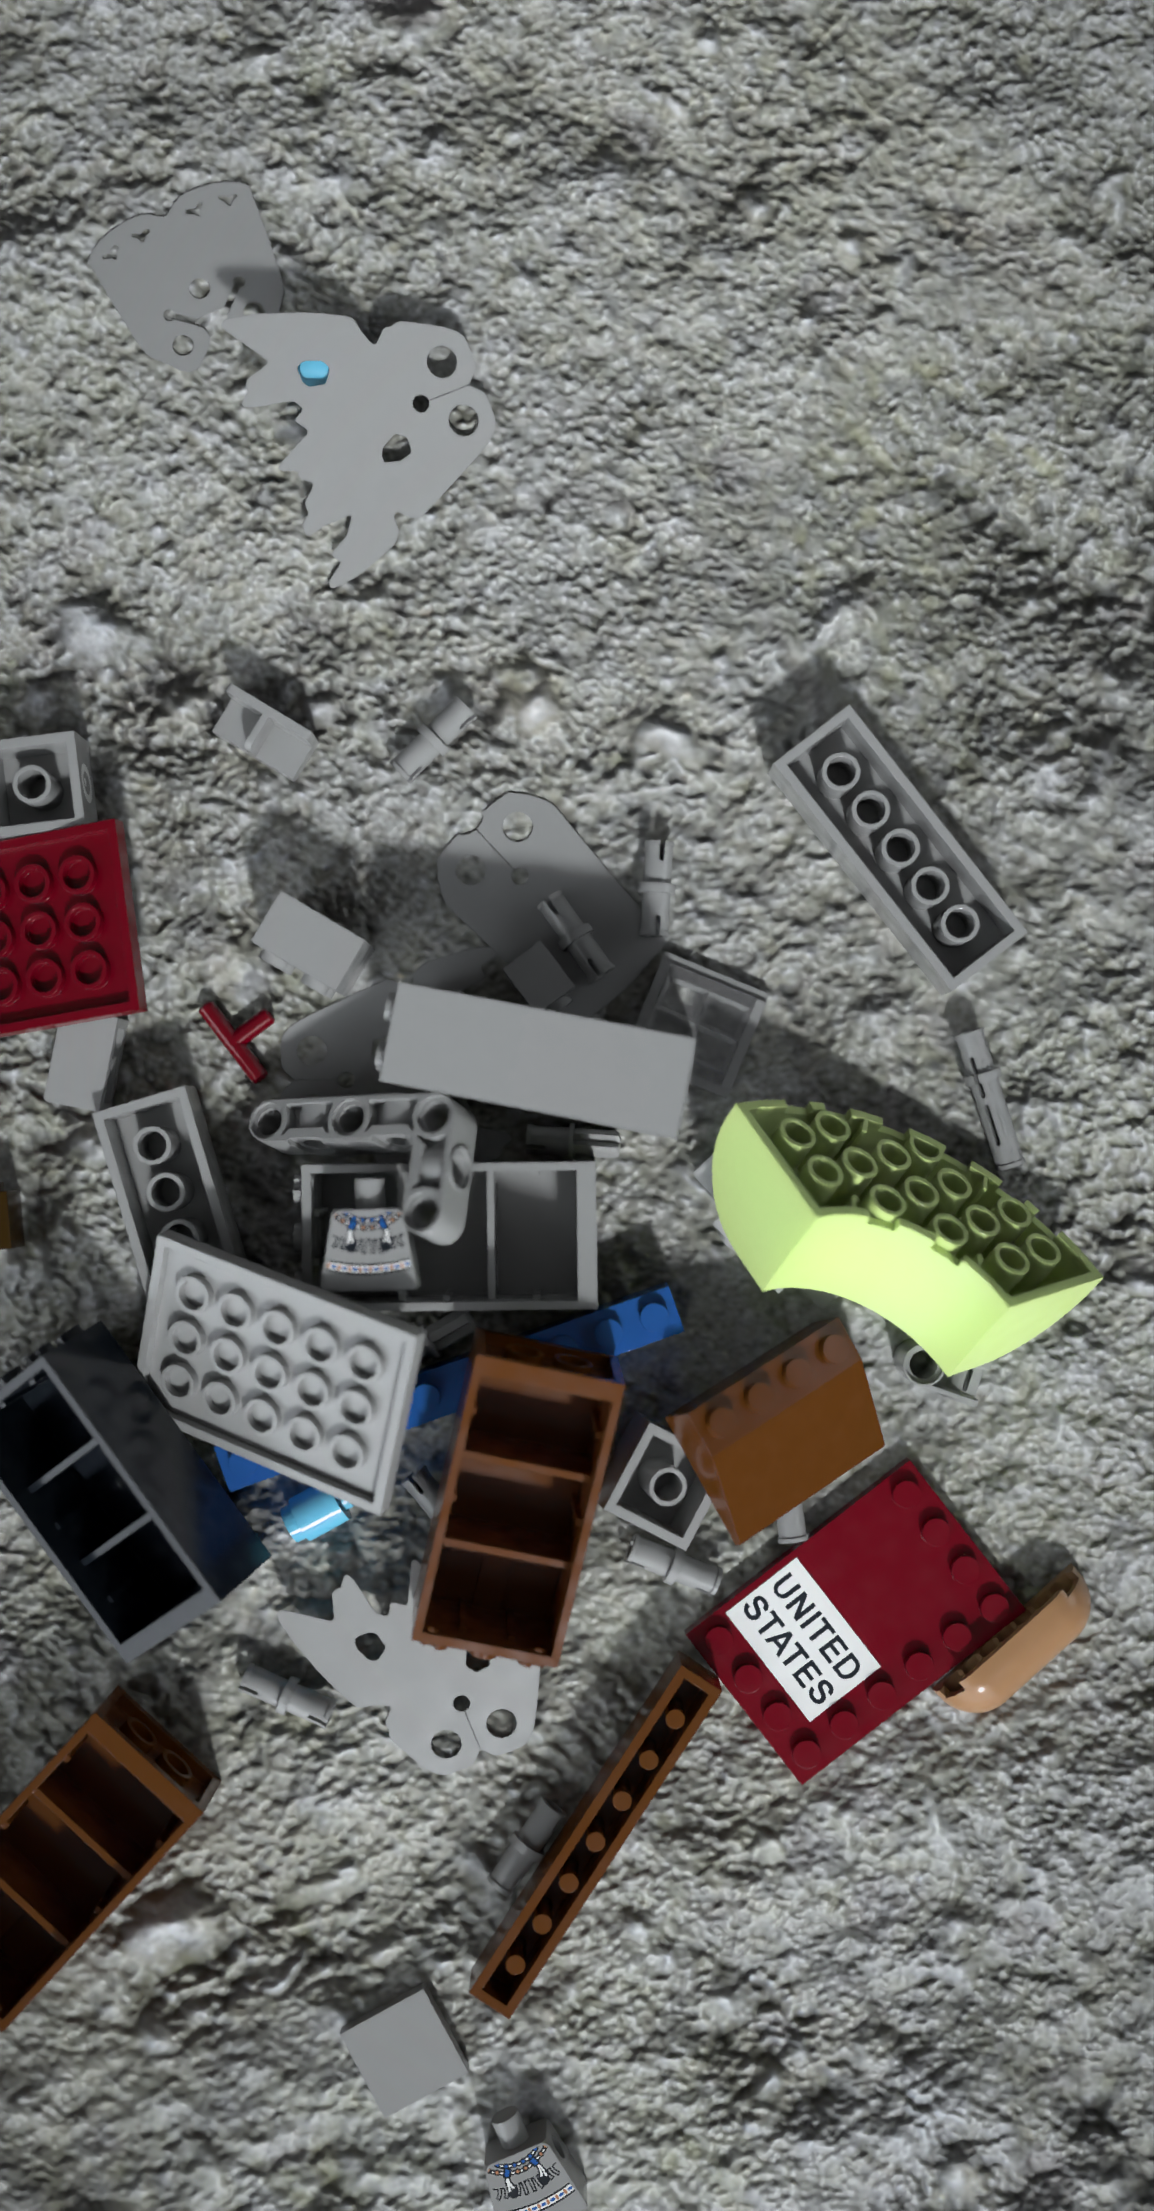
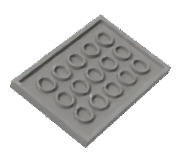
M166 1230L157 1235L136 1369L181 1431L381 1516L389 1509L426 1330L172 1230Z

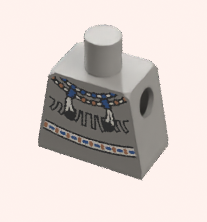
M384 1178L355 1179V1208H338L332 1211L321 1289L325 1291L418 1289L421 1286V1275L412 1232L405 1227L402 1221V1207H385Z
M509 2106L497 2112L491 2121L498 2138L486 2144L484 2160L485 2174L494 2211H580L587 2208V2180L551 2122L548 2119L542 2118L525 2126L516 2106Z

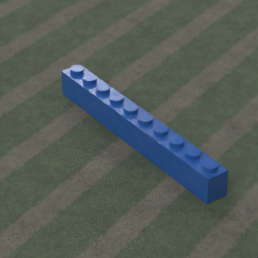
M667 1282L601 1304L598 1306V1309H587L515 1336L617 1356L685 1332L669 1285ZM470 1351L418 1369L406 1430L456 1413ZM214 1446L229 1492L281 1474L218 1446Z

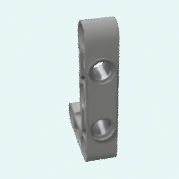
M438 1092L411 1094L378 1093L277 1099L260 1103L251 1113L249 1119L251 1135L258 1141L283 1154L356 1155L411 1153L408 1182H404L405 1189L402 1203V1221L405 1227L411 1232L442 1246L453 1243L462 1234L466 1222L472 1178L477 1120L471 1111L447 1095ZM437 1212L435 1219L430 1223L432 1216Z

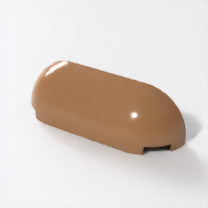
M1072 1563L1024 1605L1026 1609L1024 1613L967 1656L932 1688L945 1703L955 1709L969 1713H983L996 1709L1011 1698L1081 1634L1090 1616L1091 1597L1085 1579Z

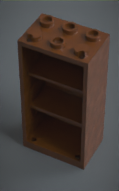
M475 1328L413 1599L411 1640L419 1641L423 1646H433L435 1650H445L448 1647L466 1650L474 1657L485 1660L502 1657L516 1660L519 1664L528 1668L532 1665L539 1666L540 1668L544 1666L558 1668L626 1386L617 1356Z
M119 1685L0 1813V2031L2 2033L203 1815L221 1783V1780Z

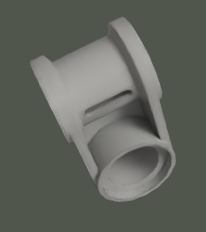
M912 1338L904 1340L898 1345L894 1352L893 1361L896 1370L901 1376L917 1386L935 1391L941 1396L968 1406L977 1407L979 1400L975 1395L984 1370L990 1369L992 1362L947 1377L928 1354V1366L922 1372L915 1374L910 1370V1359L916 1352L924 1349Z

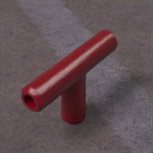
M208 1001L199 1008V1014L253 1084H257L265 1079L268 1072L248 1047L247 1043L275 1023V1018L267 1008H262L235 1029L214 1001Z

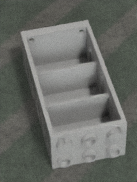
M398 982L397 992H390L387 997L384 1021L391 1023L387 1042L380 1041L376 1051V1070L381 1071L379 1081L679 1140L696 1052V1038Z
M596 1161L473 1162L466 1222L460 1237L453 1243L442 1246L412 1232L421 1275V1286L418 1289L327 1291L378 1312L598 1309ZM410 1162L301 1165V1174H295L293 1178V1199L295 1204H301L302 1222L294 1224L293 1244L295 1252H302V1271L295 1272L294 1279L321 1289L332 1211L338 1208H355V1179L384 1178L385 1207H402L405 1189L404 1182H408ZM437 1212L432 1216L430 1223L435 1219Z

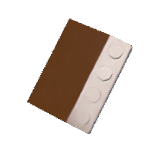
M839 1317L809 1324L665 1417L735 1545L743 1544L885 1446L862 1358Z

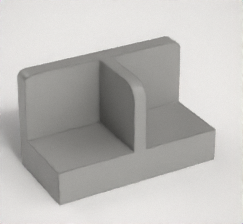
M230 683L226 693L231 700L212 732L295 783L317 748L318 740L307 728Z
M113 1017L58 1027L44 1100L50 1103L96 1112L112 1107L129 1021Z

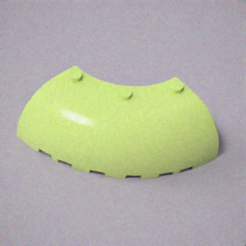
M765 1099L735 1103L718 1133L712 1159V1186L717 1213L731 1246L762 1291L777 1288L813 1289L838 1295L861 1304L886 1318L908 1334L933 1358L947 1377L991 1362L1033 1339L1073 1309L1104 1278L1063 1231L1055 1236L1035 1217L1040 1210L1031 1202L1026 1200L1023 1204L1001 1190L999 1186L1003 1181L974 1161H971L968 1166L962 1164L944 1153L946 1145L913 1129L908 1128L905 1134L882 1126V1117L851 1108L846 1114L827 1111L824 1103L810 1101L805 1108L787 1106L785 1100Z

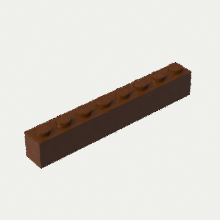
M680 1650L677 1651L473 1965L469 1994L507 2019L511 2018L721 1695L720 1681L715 1673Z

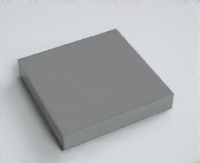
M425 1982L341 2027L340 2036L384 2118L391 2116L469 2073V2063Z

